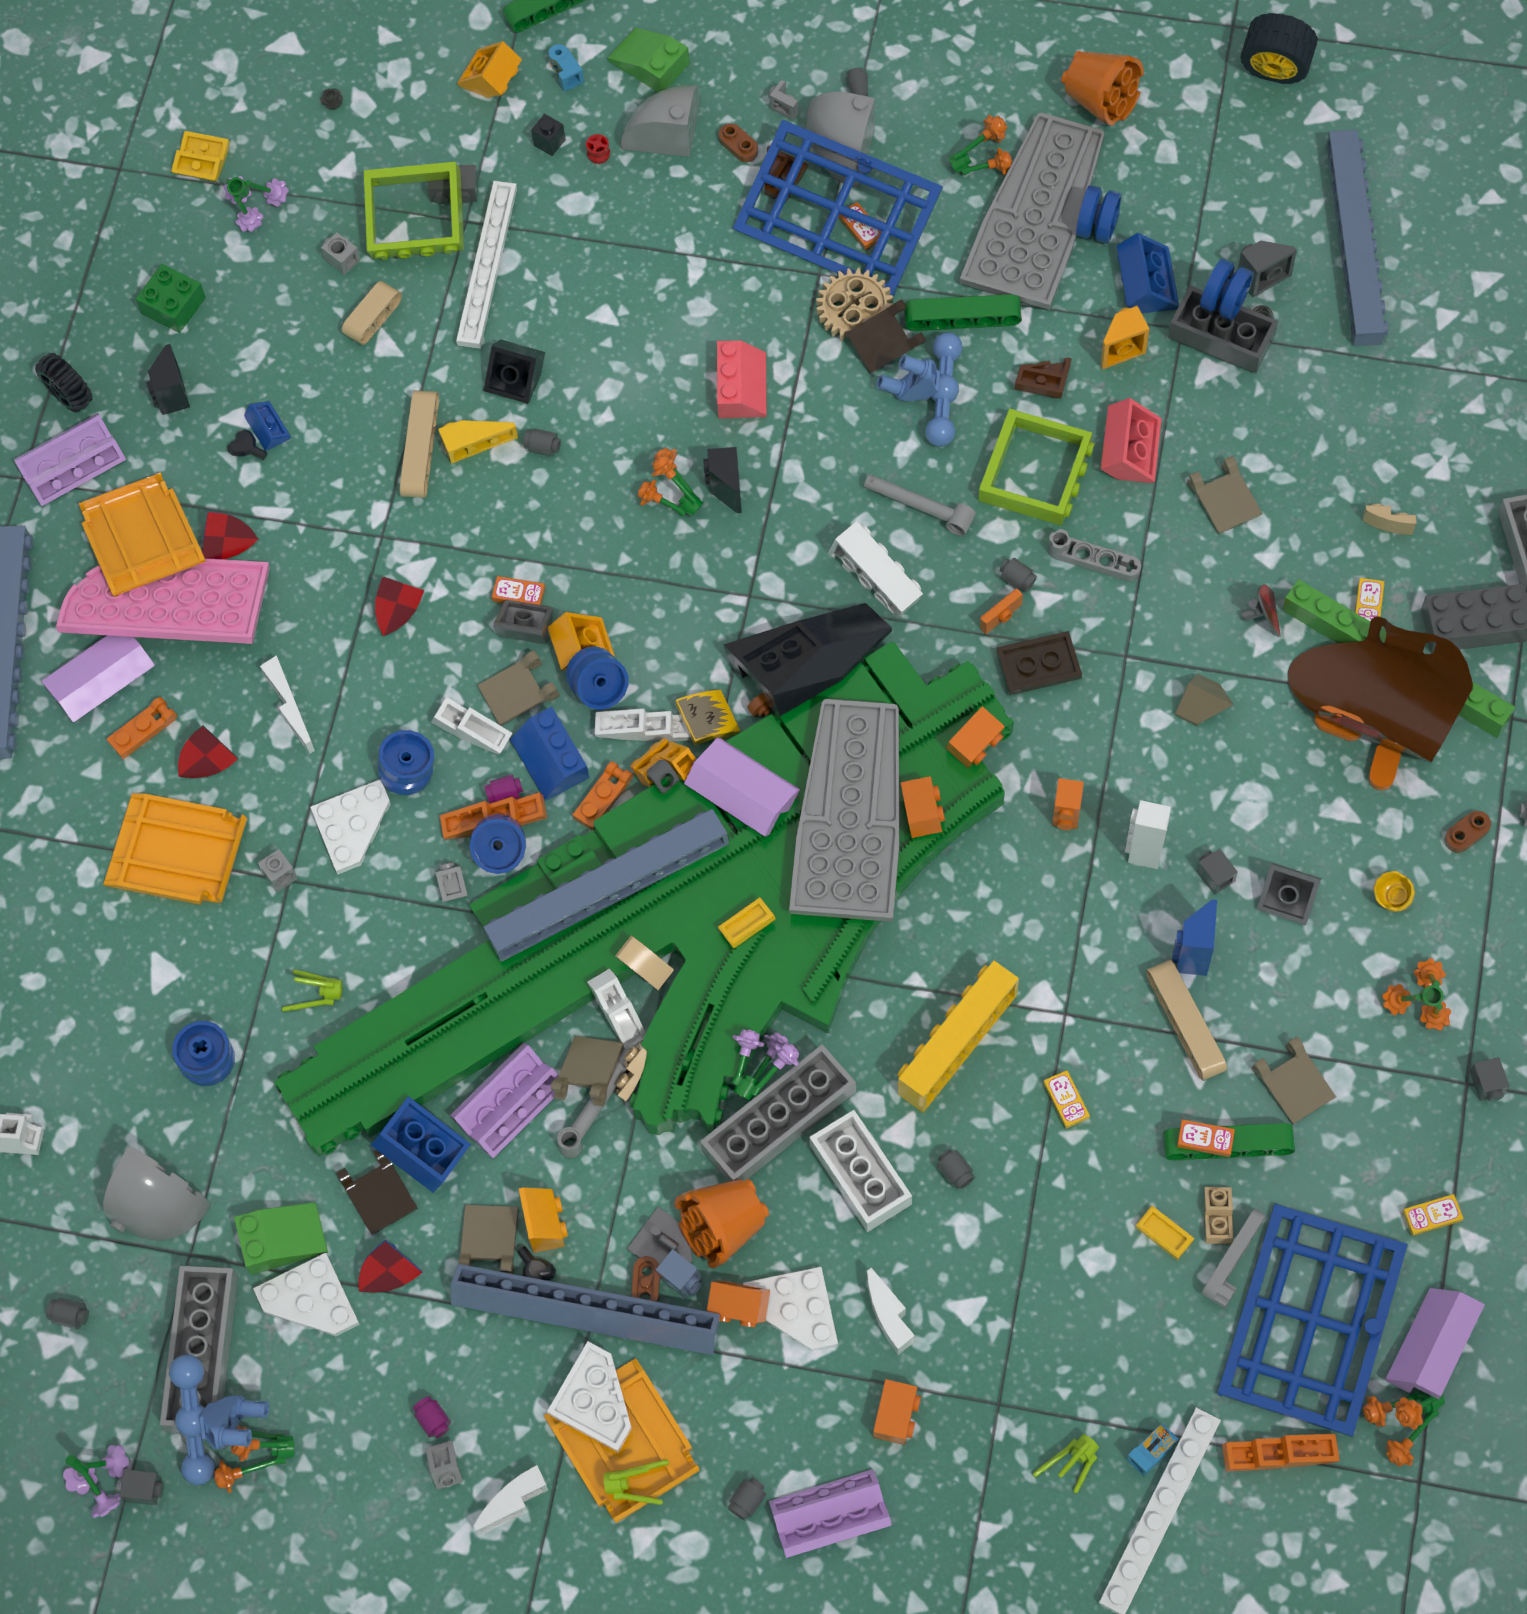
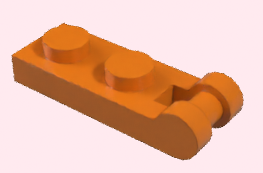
M158 697L148 708L106 739L122 759H125L173 723L177 718V714L172 709H168L167 703L162 697ZM160 713L161 718L156 721L154 716Z
M611 761L602 776L573 813V819L595 831L594 820L609 812L631 782L633 773L628 770L623 771L617 763ZM613 777L619 779L616 785L610 782Z

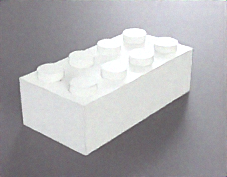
M855 1110L809 1137L811 1149L867 1232L912 1205L911 1193Z

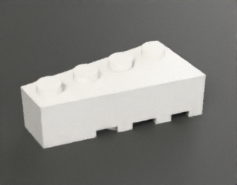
M856 521L834 540L828 554L833 559L838 556L843 562L842 567L848 573L855 572L858 575L859 583L865 589H873L875 591V598L898 619L919 601L923 595L921 587L914 579H909L899 562L893 561L888 556L887 549L881 543L877 544L871 537L870 530L865 525H860Z
M1140 800L1139 808H1133L1125 853L1129 854L1128 863L1158 869L1171 807Z

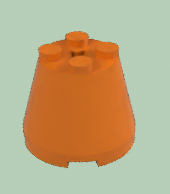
M1077 51L1074 54L1069 69L1064 71L1061 82L1065 84V91L1068 96L1100 121L1114 126L1117 121H1124L1134 109L1141 93L1137 89L1140 77L1144 75V68L1139 59L1129 55Z
M738 1179L690 1190L677 1196L675 1199L674 1207L680 1210L681 1221L678 1222V1225L687 1244L697 1258L702 1255L708 1261L707 1263L710 1268H716L729 1260L764 1226L765 1218L769 1216L768 1208L763 1202L759 1201L755 1194V1186L750 1179L745 1181Z

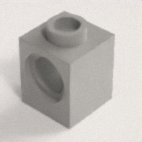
M338 232L326 239L321 247L324 260L343 275H346L360 261L358 248Z
M280 849L258 863L264 877L276 893L298 879L293 867Z

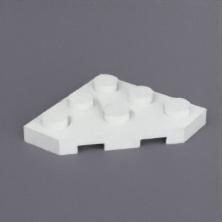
M380 780L310 807L337 875L362 865L365 853L380 828V822L385 812L387 813L391 805Z
M326 1253L253 1288L266 1315L279 1317L291 1323L310 1329L313 1328L335 1337L360 1325Z
M822 1267L743 1283V1285L770 1290L766 1322L770 1323L772 1327L798 1341L811 1352L838 1347Z
M587 1341L547 1410V1414L619 1453L632 1427L611 1353Z

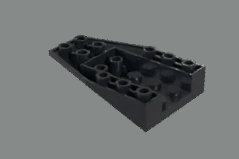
M863 603L799 620L723 645L733 670L741 678L749 675L763 689L767 704L779 716H782L842 681L892 632V627L868 604Z

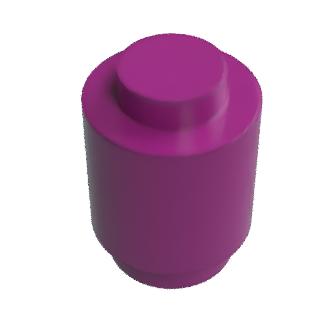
M513 774L492 780L490 784L484 785L490 804L509 797L518 799L520 798L519 793L523 792L520 778H514Z
M428 1396L414 1405V1417L429 1438L433 1436L440 1438L449 1431L448 1426L451 1420L437 1400H433L431 1396Z

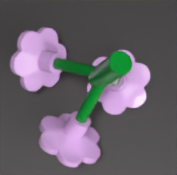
M122 1445L109 1446L108 1454L102 1461L84 1463L74 1455H69L66 1458L65 1462L71 1468L63 1472V1478L66 1481L65 1488L69 1492L76 1491L80 1495L87 1494L89 1488L95 1493L94 1498L97 1501L91 1512L93 1518L107 1515L120 1504V1493L106 1496L103 1490L100 1491L96 1486L97 1477L94 1473L96 1467H103L104 1469L108 1468L111 1477L122 1478L124 1469L129 1465V1459L125 1455V1449Z

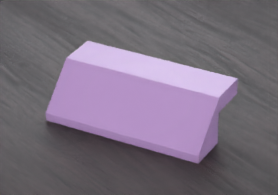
M97 413L15 458L14 462L36 499L43 506L125 461L126 458L116 440L108 431L101 416Z
M106 635L41 682L53 699L59 703L70 720L75 722L155 665L134 637Z
M719 737L694 762L684 783L763 836L770 834L780 813L790 810L800 790Z
M523 1043L450 1117L471 1140L493 1159L554 1099L556 1091H551V1084L559 1075L552 1067L543 1063L528 1044Z
M1430 1288L1385 1381L1408 1393L1415 1387L1440 1399L1485 1304L1460 1291Z
M874 1469L769 1501L786 1558L892 1526Z

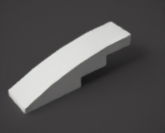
M645 709L596 712V737L637 741H660L663 738H666L668 741H692L681 715H673L671 711L647 713Z

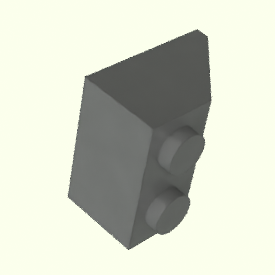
M1259 241L1255 244H1249L1242 249L1238 269L1244 267L1254 272L1248 291L1252 298L1292 276L1297 249L1294 246Z

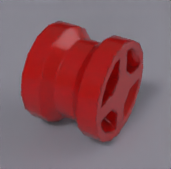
M595 134L587 139L588 159L595 164L606 162L610 157L608 139L602 134Z

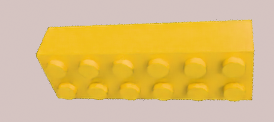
M994 960L989 967L985 965L977 975L978 980L973 986L968 985L961 995L963 999L958 1005L953 1004L945 1015L947 1019L942 1025L937 1024L929 1035L931 1039L926 1045L922 1043L913 1055L915 1058L910 1065L906 1063L898 1072V1095L922 1113L925 1112L1017 997L1019 978Z

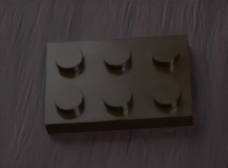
M1069 631L997 647L996 652L1009 695L1082 679V672Z

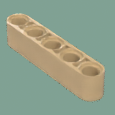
M414 390L412 393L400 480L401 497L426 498L439 407L438 392Z
M1167 960L1147 969L1146 974L1150 985L1199 1078L1204 1081L1227 1071L1225 1059L1172 960Z

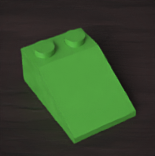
M635 28L607 58L609 62L656 92L667 89L690 64L687 46L671 36L640 28Z
M316 1202L261 1209L234 1217L245 1266L251 1275L328 1253Z

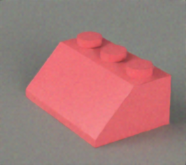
M741 340L717 341V406L719 418L767 417L766 352Z
M1131 398L1109 405L1101 470L1118 480L1155 482L1162 418Z

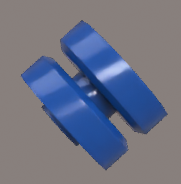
M1089 185L1081 205L1076 236L1088 239L1096 225V240L1109 244L1119 218L1122 193L1109 190L1104 197L1103 203H1101L1103 194L1101 188Z
M1222 258L1216 264L1209 277L1200 301V307L1209 312H1213L1219 307L1220 316L1232 321L1247 297L1254 272L1241 267L1234 273V263Z
M597 646L587 647L577 652L569 661L566 669V682L570 690L589 708L601 710L616 705L625 696L629 686L628 673L625 667L609 651Z
M411 730L394 732L382 741L378 756V777L383 786L391 792L400 795H412L422 791L429 784L433 774L434 748L430 741L421 733Z
M502 814L489 815L479 821L472 831L469 845L471 856L477 866L486 872L495 874L509 872L517 867L524 858L526 849L525 832L519 822L510 816ZM497 840L501 841L502 848H498L497 845L493 846V843Z
M195 1021L186 1025L175 1037L172 1055L183 1076L191 1083L199 1086H213L222 1082L231 1073L235 1064V1051L225 1031L217 1024L209 1021Z

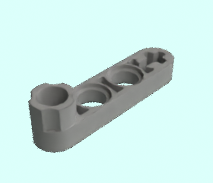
M1059 529L1050 534L1048 552L1056 560L1126 581L1136 580L1140 575L1141 562L1134 556L1071 538L1068 535V531L1064 529ZM1070 547H1073L1072 555H1069ZM1086 550L1090 556L1087 559H1080L1076 556V552ZM1102 557H1110L1113 560V564L1103 566L1099 560ZM1117 561H1121L1119 569H1116ZM1129 565H1133L1131 572L1126 571Z
M1255 1208L1201 1293L1224 1309L1237 1289L1226 1281L1266 1217L1264 1213Z

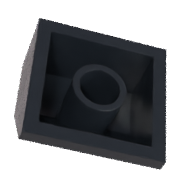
M499 340L491 346L483 391L528 404L542 373L545 352L505 340Z
M167 344L148 370L150 381L146 382L155 408L160 407L162 415L190 408L180 368L171 344Z
M737 447L707 449L708 458L703 459L705 485H710L713 496L736 513H742Z

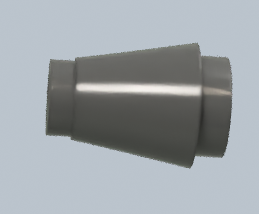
M863 68L849 70L845 80L851 93L868 97V74Z

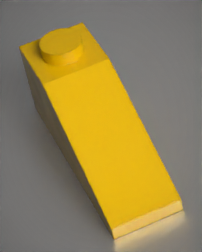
M460 420L455 423H447L438 429L441 442L451 464L518 438L514 422Z

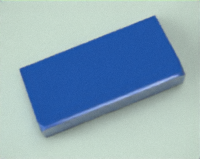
M270 401L249 404L244 417L265 451L291 438Z

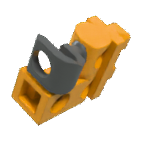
M663 738L658 743L653 744L650 750L641 758H637L632 762L630 767L644 786L651 787L655 784L658 790L665 794L680 779L686 780L696 758L688 747L672 741L669 742L666 738ZM666 773H669L672 781L669 786L663 787L661 780L666 776Z

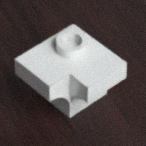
M0 1114V1152L39 1155L44 1134L43 1128L33 1125L34 1119L31 1114Z

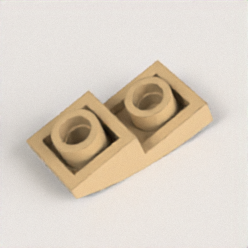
M1372 504L1366 505L1363 522L1387 532L1413 535L1416 526V515H1408L1407 513L1391 515V506Z
M633 936L629 937L615 955L657 990L660 989L674 971L673 968Z
M640 1043L636 1048L634 1046L631 1047L624 1056L625 1062L623 1064L630 1072L621 1075L616 1082L617 1088L615 1091L625 1101H627L635 1089L644 1069L647 1051Z
M1205 1187L1206 1244H1232V1187Z

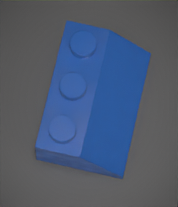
M1136 233L1118 244V262L1120 263L1121 280L1124 285L1127 307L1138 306L1141 313L1178 309L1179 301L1169 247L1140 233Z
M552 706L530 717L510 739L545 801L589 779L586 763Z
M1212 899L1184 921L1182 930H1177L1172 952V962L1176 964L1179 973L1207 976L1214 950L1217 900Z
M409 1096L371 1143L373 1148L432 1193L445 1181L471 1145Z

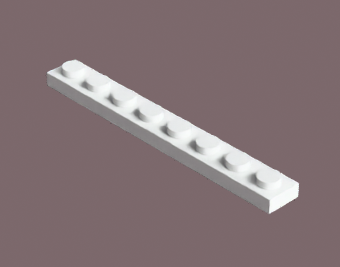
M493 181L457 335V346L481 349L516 197L517 184Z
M1196 1407L1099 1605L1116 1614H1126L1220 1424V1419Z

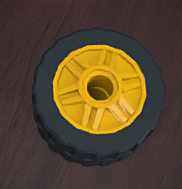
M1281 13L1262 14L1255 17L1250 23L1240 56L1241 63L1247 71L1260 79L1280 84L1300 82L1307 77L1318 37L1311 26L1293 16Z

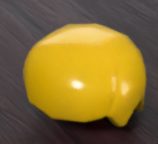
M1398 871L1383 873L1376 879L1373 888L1375 899L1384 909L1391 912H1401L1413 903L1415 889L1413 883L1405 875Z

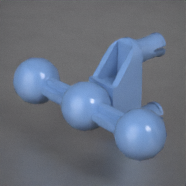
M952 332L939 334L932 345L933 352L939 359V371L934 360L928 358L920 360L904 355L899 361V369L909 371V373L899 380L881 374L876 383L877 389L890 392L902 401L928 400L931 397L936 402L935 416L928 422L925 429L927 440L936 447L949 445L956 434L955 426L949 420L950 403L957 398L959 393V385L956 379L952 377L953 362L960 357L963 346L961 339Z
M185 1354L173 1360L170 1365L169 1376L171 1382L180 1388L182 1407L176 1413L175 1425L177 1430L183 1436H186L188 1455L182 1461L181 1473L188 1483L198 1486L204 1485L212 1479L216 1467L213 1458L207 1452H204L203 1439H206L213 1449H223L226 1446L249 1447L252 1441L251 1430L236 1428L244 1417L266 1419L269 1415V1402L246 1400L243 1396L232 1395L216 1402L208 1403L206 1408H204L198 1402L197 1385L203 1379V1364L197 1357Z

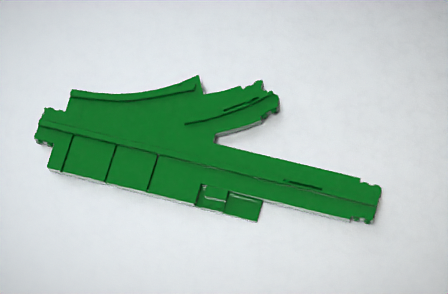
M890 642L865 657V663L862 664L860 662L842 681L782 716L776 713L774 717L770 714L726 741L800 789L790 810L779 814L768 836H763L691 789L681 779L665 794H662L654 784L594 820L595 831L592 830L582 837L580 834L536 860V865L469 904L471 911L484 929V926L488 925L492 919L501 918L511 913L514 908L529 904L537 896L548 894L556 890L562 883L571 882L579 878L582 873L588 870H595L607 860L616 859L624 855L630 848L639 847L647 843L652 837L663 835L675 825L684 824L692 820L698 813L707 812L711 809L714 810L728 835V845L502 962L499 960L489 940L314 1045L317 1056L304 1059L298 1068L281 1073L277 1080L274 1081L278 1092L282 1095L286 1105L304 1132L305 1138L314 1154L317 1153L319 1157L323 1154H331L342 1142L357 1138L362 1130H365L370 1138L383 1129L408 1096L422 1106L595 1000L596 998L587 982L606 970L610 969L618 978L620 984L637 974L615 956L630 936L636 938L659 958H663L671 952H676L684 963L652 1019L641 1045L647 1051L646 1061L638 1081V1092H633L630 1108H633L635 1119L642 1120L649 1134L660 1135L668 1131L674 1132L676 1122L682 1123L689 1119L700 1120L707 1133L710 1134L715 1130L716 1125H721L723 1110L720 1109L721 1101H726L729 1085H734L731 1082L736 1075L741 1054H739L741 1046L738 1044V1041L732 1038L733 1035H739L742 1029H749L760 1034L759 1041L761 1042L781 1010L829 1033L845 985L867 941L881 922L877 920L789 914L796 837L823 700L834 699L888 703L898 706L899 857L895 892L896 901L926 865L962 833L1004 804L1005 791L1003 790L1002 783L997 776L991 774L983 761L978 765L973 763L967 768L946 749L948 742L982 706L1005 726L1001 733L1004 737L1000 742L1011 736L1014 721L1006 715L1005 709L995 697L994 690L987 682L982 680L973 663L970 664L969 661L962 665L960 663L954 665L948 674L943 677L937 676L933 678L926 686L894 642ZM671 775L661 780L663 787L670 785L672 781ZM931 776L933 786L938 785L941 800L936 801L937 807L942 806L945 821L940 822L942 832L912 838L901 782ZM760 897L776 919L733 949L719 931L718 926ZM756 1048L751 1049L750 1056H747L741 1078L743 1077Z

